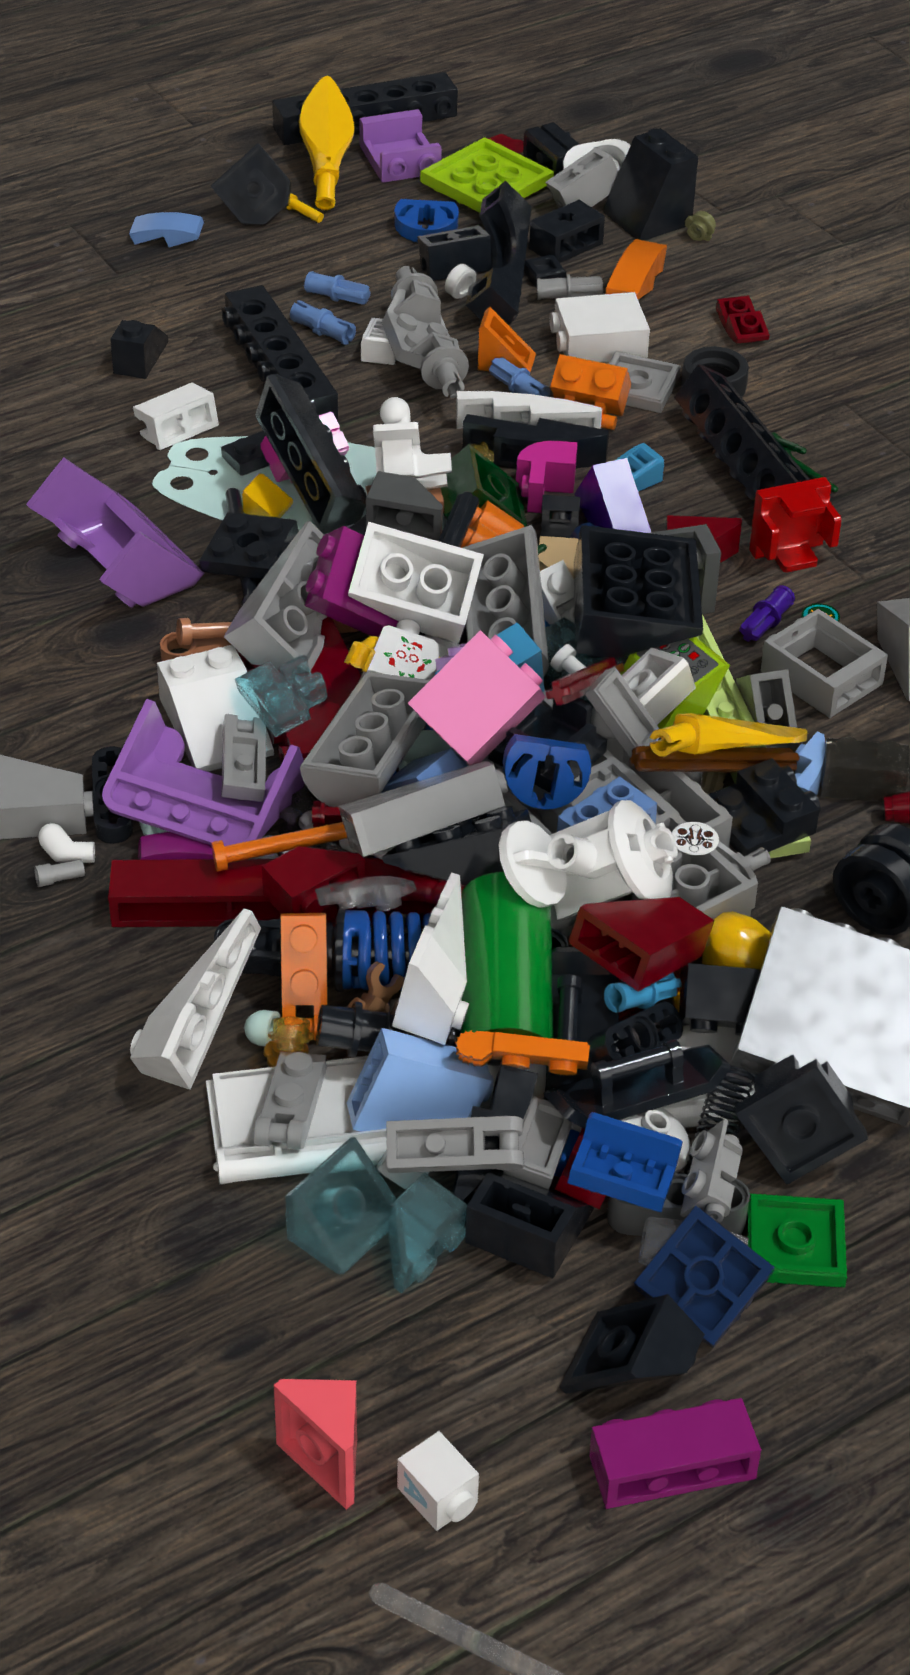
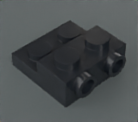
M773 758L737 771L736 784L708 794L715 802L725 807L733 817L729 843L743 856L758 850L760 847L765 848L764 851L770 852L816 833L818 816L821 809L818 797L812 791L803 792L797 785L796 776L791 767L788 765L780 767Z

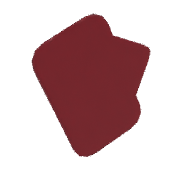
M498 134L488 138L516 153L523 152L522 140L512 139L505 134Z

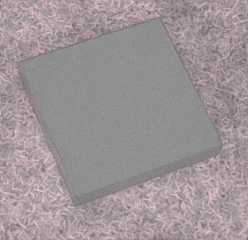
M615 352L609 362L611 365L628 369L632 385L626 406L658 413L662 412L680 377V365L621 352Z

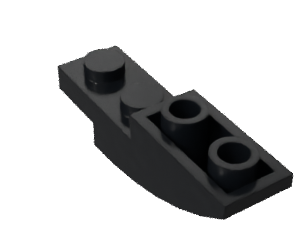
M466 414L463 421L462 449L470 444L482 455L492 456L493 463L496 466L517 469L519 453L527 446L542 441L578 442L576 469L591 467L592 465L607 461L609 430L539 418L536 426Z

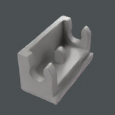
M596 147L545 183L559 208L577 200H581L592 207L610 194L619 172L612 156Z

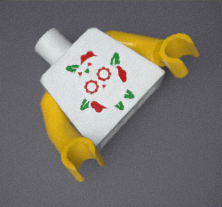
M405 619L399 621L397 627L384 626L379 637L369 636L362 642L354 641L344 663L348 665L351 663L355 668L362 669L363 673L360 680L366 672L431 680L435 676V672H437L435 659L440 658L439 647L435 640L419 635L420 626L417 622Z

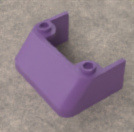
M64 457L26 504L30 509L53 522L61 530L58 533V537L73 549L80 545L88 550L107 569L100 577V580L105 585L116 591L115 595L131 608L136 604L145 607L193 587L204 575V572L134 504Z

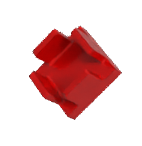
M826 477L756 490L749 551L755 559L766 557L767 560L775 559L782 571L787 573L817 566L818 558L811 547L821 546L823 541L827 543L829 548L838 546L842 519L830 502L832 485Z

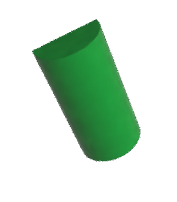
M504 872L480 876L469 882L462 890L467 978L462 1001L469 1003V1007L461 1027V1033H465V1030L467 1032L471 1030L476 1032L477 1030L553 1038L551 906L538 908L527 903L515 892Z

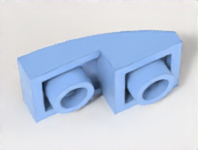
M816 732L806 745L800 744L795 752L800 757L795 771L797 785L803 792L812 791L816 796L819 792L825 756V737L820 732Z

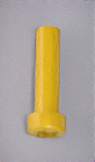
M290 193V204L286 209H294L317 223L323 220V213L299 201L296 195Z

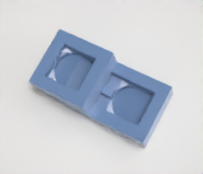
M161 212L135 217L129 235L134 245L164 237L168 247L198 240L204 221L200 216L186 213Z

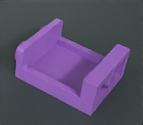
M419 109L360 118V147L382 183L420 177L421 170L441 160L442 147L440 144H429L422 133V114Z

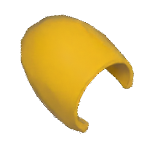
M734 911L723 912L713 919L715 921L703 952L702 964L761 969L772 933L756 919Z

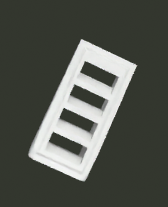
M372 318L362 337L361 361L393 365L396 362V358L381 322L383 319Z

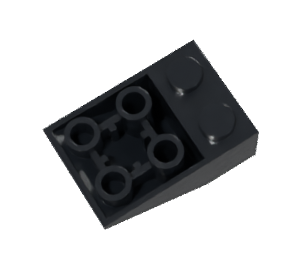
M512 806L501 807L487 813L488 818L473 821L470 818L401 843L382 856L383 863L448 880L452 872L460 875V883L465 886L480 876L504 872L499 854V841L502 831L517 821L531 822L528 809L513 812Z

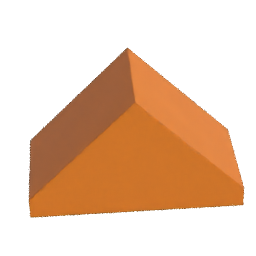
M491 307L486 309L479 328L478 370L489 371L493 359L504 358L519 369L526 368L531 373L536 353Z

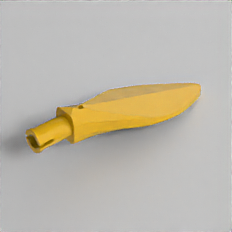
M324 76L314 86L302 105L299 129L312 161L314 185H316L315 205L319 209L330 210L335 206V186L339 178V167L343 156L352 142L355 128L352 113L340 89L331 77Z
M694 713L677 714L674 725L652 732L650 739L660 737L661 739L650 742V747L660 757H665L676 751L696 755L735 747L807 741L808 731L802 728L701 714L696 715Z

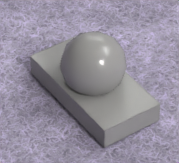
M616 667L605 670L584 693L593 705L591 724L596 726V733L606 739L617 738L631 758L634 747L650 746V742L657 740L650 739V735L659 727Z
M532 1095L530 1105L523 1119V1135L518 1136L519 1150L524 1152V1168L504 1171L503 1173L549 1190L573 1122L563 1117L550 1101Z

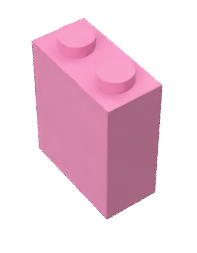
M481 630L408 702L414 712L469 766L482 762L506 738V733L512 727L516 728L545 698L544 693L539 687L543 682L541 677L526 663L519 668L509 658L513 653L511 648L496 634L489 639Z

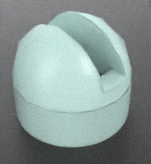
M260 1010L251 1014L246 1019L244 1025L246 1037L251 1043L258 1046H266L269 1041H274L282 1032L280 1013L277 1011Z

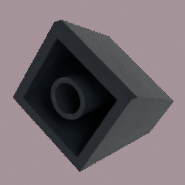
M661 128L651 129L647 133L634 136L605 203L603 213L635 239L644 241L686 227L685 220L688 216H693L698 156Z

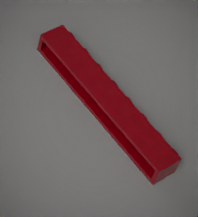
M365 858V888L360 890L354 897L344 899L327 908L322 913H326V922L330 923L335 922L339 908L366 911L369 914L371 924L373 913L382 911L386 915V924H388L389 915L392 912H400L402 914L416 912L420 916L422 925L423 916L426 913H432L437 905L412 899L399 893L398 880L406 870L385 864L380 858ZM214 859L112 860L108 895L111 927H215L226 920L235 919L243 909L251 910L257 920L281 919V913L263 895L262 865L273 859H245L228 863V870L219 872L216 870Z

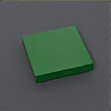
M750 1193L747 1213V1246L775 1267V1271L766 1282L845 1288L847 1264L844 1200Z

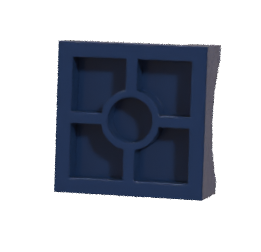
M695 1206L636 1279L634 1285L635 1289L647 1299L669 1294L705 1334L703 1341L711 1348H714L732 1324L741 1318V1313L745 1308L748 1309L754 1296L775 1271V1267L699 1207Z

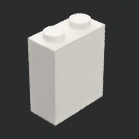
M635 292L556 298L555 312L550 313V329L552 333H556L558 352H563L567 356L596 362H610L615 352L648 358L650 328Z

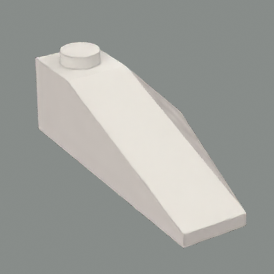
M452 872L440 895L437 906L434 907L431 913L428 926L425 925L409 962L392 1027L444 1045L452 1027L461 1029L469 1007V1003L462 1001L467 978L460 875Z

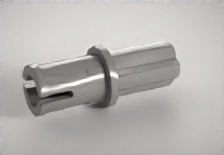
M566 274V278H537L538 300L602 295L603 280L600 276L570 278V274Z

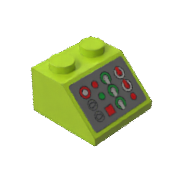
M697 637L655 647V649L683 657L689 664L696 687L657 726L663 729L674 725L677 714L694 713L696 715H704L730 664ZM649 649L630 654L624 665V671L620 672V674L623 675Z

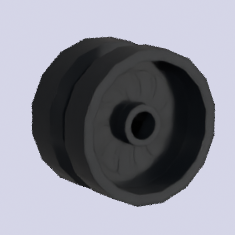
M884 823L872 828L860 840L857 847L851 849L833 870V888L839 903L847 914L862 927L877 934L894 936L905 932L910 927V828L900 824Z

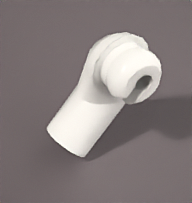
M54 823L46 824L40 829L38 835L39 843L55 862L66 863L76 860H82L83 863L95 862V842H73L63 828Z

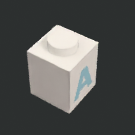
M440 1431L398 1458L397 1488L436 1531L451 1521L458 1522L463 1520L478 1503L479 1473Z

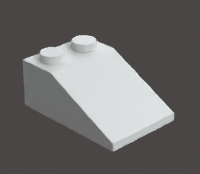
M368 522L348 596L397 621L409 619L417 622L421 633L459 643L484 554Z
M228 645L157 662L160 700L174 729L182 736L185 752L192 767L207 772L221 769L223 756L222 730L225 714L238 715V719L253 721V717L263 718L246 667L236 648ZM266 728V757L274 755V749Z

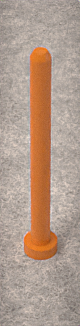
M343 822L227 846H224L222 840L211 842L215 867L217 872L228 870V863L289 851L298 846L308 847L347 839Z

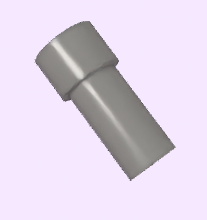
M76 860L55 865L48 863L34 866V873L38 887L53 885L57 881L85 876L83 861Z

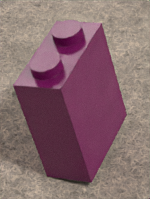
M342 526L325 534L317 546L316 554L319 556L316 569L311 573L306 583L308 595L305 606L367 635L379 637L384 626L397 627L399 621L348 596L364 535Z

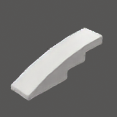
M456 391L457 429L463 428L466 414L533 426L537 425L539 418L601 429L602 409L598 406L533 394L496 391Z

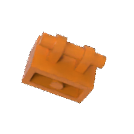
M559 354L550 387L554 398L601 407V428L615 430L617 416L606 413L623 416L632 384L628 369L625 367Z

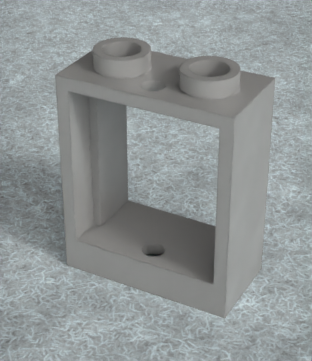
M816 609L805 617L797 619L792 625L777 634H772L764 641L761 672L788 669L792 693L831 718L883 685L888 654L820 609ZM815 647L842 665L843 668L826 678L797 657Z

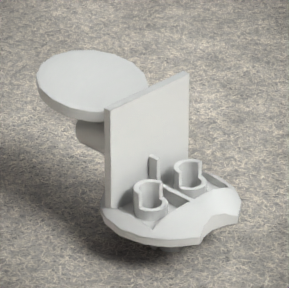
M631 800L618 801L609 811L551 835H548L540 826L530 821H517L502 831L499 841L500 862L505 876L515 892L527 903L538 908L554 905L557 920L559 921L577 915L580 906L584 904L611 902L633 892L640 900L669 898L671 896L673 882L671 863L678 855L675 838L672 832L665 828L664 823L656 825L650 816Z

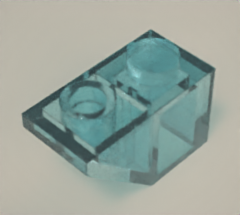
M425 1172L394 1202L388 1225L394 1288L400 1293H403L415 1280L418 1283L425 1281L434 1270L438 1261L437 1257L445 1249L449 1252L454 1251L466 1236V1227L464 1225L467 1204Z

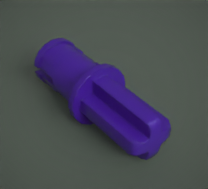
M784 585L776 586L774 591L765 600L758 601L754 605L753 613L740 625L739 631L744 635L743 639L745 641H758L769 628H774L780 623L781 615L795 601V595L790 588Z

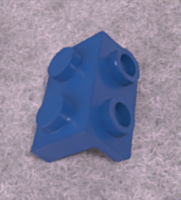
M591 1112L587 1119L582 1142L570 1170L568 1184L661 1213L675 1175L683 1142L676 1137Z

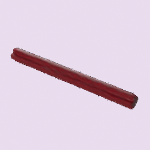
M614 657L597 662L553 681L552 689L546 691L547 700L554 698L556 706H562L584 696V693L605 670L615 666L620 673L624 671L623 663L616 664Z

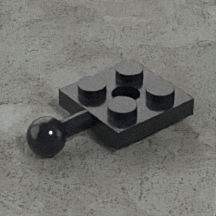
M227 512L199 560L202 572L263 579L299 532L297 521Z

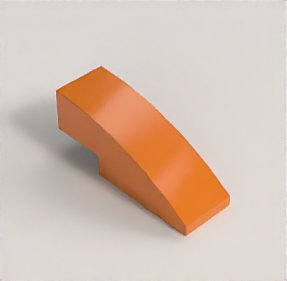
M635 239L619 259L607 284L605 294L635 292L639 300L653 290L655 276L663 271L667 245Z

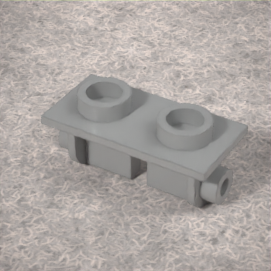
M723 1119L709 1131L704 1130L700 1132L691 1146L690 1154L693 1156L691 1169L682 1185V1194H684L680 1213L682 1217L687 1216L695 1206L699 1207L718 1223L722 1222L724 1217L730 1213L735 1186L727 1181L732 1182L737 1178L743 1148L736 1136L726 1134L728 1120Z

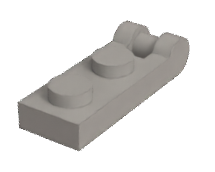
M225 714L222 730L221 797L263 802L266 781V719L253 717V721L238 719V715Z
M280 1051L261 1115L257 1117L255 1123V1145L271 1146L272 1142L287 1143L288 1148L304 1149L327 1070L326 1055Z
M517 1116L386 1121L387 1170L389 1173L480 1169L512 1171L524 1168V1152L519 1150L518 1136L523 1135V1119ZM485 1136H498L499 1149L485 1150Z

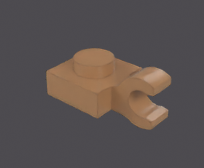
M377 961L374 962L366 974V981L369 986L368 993L364 992L361 998H354L347 1008H352L355 1001L362 1002L363 1009L384 1012L386 1004L391 997L402 988L404 977L395 974L390 983L383 986L379 981V975L384 970L385 965Z

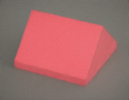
M279 1380L274 1384L276 1444L347 1510L354 1504L357 1451L356 1380Z

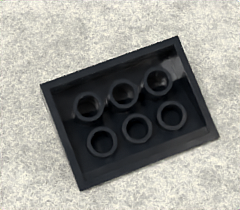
M581 525L574 559L576 653L586 654L590 657L617 658L702 635L703 618L696 539Z

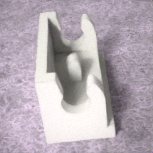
M189 383L133 407L134 415L140 421H144L147 428L140 430V434L147 441L156 445L158 450L165 449L219 426L214 394L194 383Z

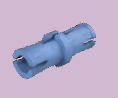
M298 300L297 304L294 303L290 310V319L292 321L309 327L316 335L321 336L324 334L345 345L349 344V341L351 342L355 337V325L337 318L328 309H318Z

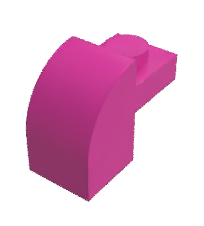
M542 441L527 446L519 453L516 481L521 489V497H528L527 512L542 513L544 491L574 492L578 442Z

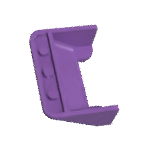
M146 699L106 781L102 797L106 807L114 814L211 845V842L222 840L224 846L261 839L300 795L305 784L300 771V766L304 760L300 748L290 745L280 768L274 770L267 778L263 802L221 797L222 776L179 763L183 758L185 750L182 736L175 729L165 726L156 702Z

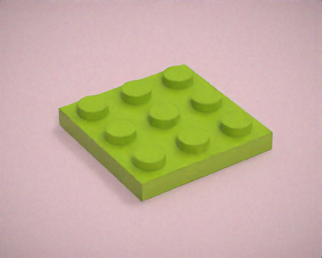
M484 137L421 170L420 182L480 213L482 199L504 181H507L523 198H526L546 187L545 182L554 176V171Z

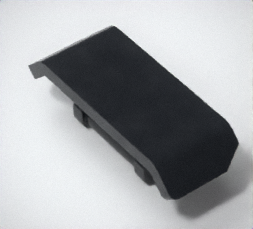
M556 947L552 950L553 1039L589 1042L593 1034L619 1022V1012H613L607 1007L604 1000V991L609 984L620 983V979L575 947ZM613 1043L611 1048L613 1052H616L618 1048L616 1043ZM590 1055L587 1070L577 1069L576 1075L551 1073L548 1071L549 1066L547 1065L545 1091L591 1078V1064L593 1062Z
M673 1039L663 1042L660 1047L609 1062L601 1060L592 1063L591 1078L544 1091L543 1095L563 1117L585 1129L591 1112L621 1120L710 1093L719 1086L730 1071L731 1066L710 1045L682 1050L679 1042Z

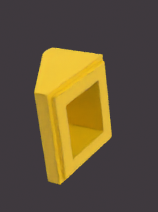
M261 473L243 490V513L281 518L293 505V499L272 480Z

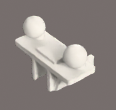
M391 397L385 400L380 408V416L385 424L373 425L376 474L377 471L415 477L427 490L446 487V473H452L451 453H422L418 422H411L410 408L406 401L399 397Z

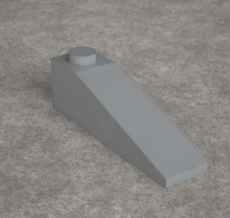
M311 521L305 523L240 608L224 635V638L251 664L303 676L310 673L324 647L325 636L320 633L322 620L327 618L326 615L305 606L308 595L306 583L311 573L316 569L319 559L316 550L321 538L324 536Z

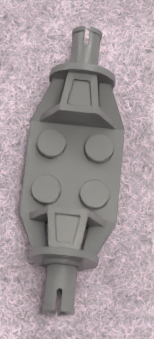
M403 266L396 272L397 282L392 288V301L381 322L396 361L419 368L421 376L428 386L434 389H442L446 397L450 395V398H456V391H464L465 389L462 380L466 377L469 369L468 358L459 348L458 340L450 337L441 316V301L438 297L435 282L431 277L423 273H417L415 268L412 267L410 270L409 266Z

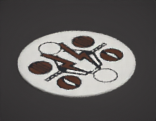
M701 822L682 823L672 831L677 849L689 855L708 854L719 843L717 832L709 825Z

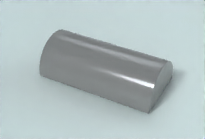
M532 525L462 547L463 549L484 554L466 620L467 643L480 630L491 639L495 634H499L518 622L542 651L544 677L549 668L535 529Z
M366 672L300 766L303 781L310 792L329 807H338L381 793L426 725V722L414 712L408 702L430 680Z

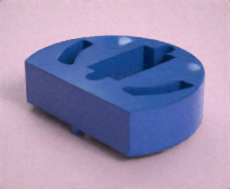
M400 199L395 206L394 226L402 237L418 242L417 236L458 229L459 209L455 202ZM424 218L425 220L430 219V222H434V225H429L427 229H423L422 225H418V221H423Z
M514 734L504 751L503 771L510 790L521 802L538 809H555L569 804L583 792L591 774V759L585 744ZM525 753L526 755L518 762L515 771H511L513 764ZM549 754L552 757L553 763H556L550 794L544 793L543 798L538 800L536 792L533 791L538 762L545 761L546 756ZM568 760L577 761L579 781H574V775Z

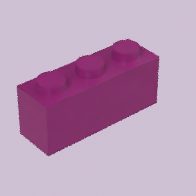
M737 1398L727 1401L715 1399L697 1407L676 1411L664 1409L655 1412L651 1416L630 1420L613 1419L600 1426H594L591 1433L589 1457L605 1507L609 1509L756 1479L761 1448L743 1399Z

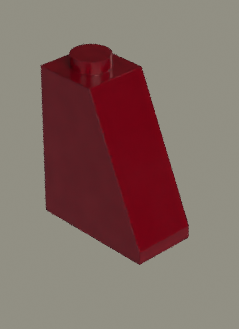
M681 897L588 903L580 906L568 943L639 992L688 963L702 957L715 920Z

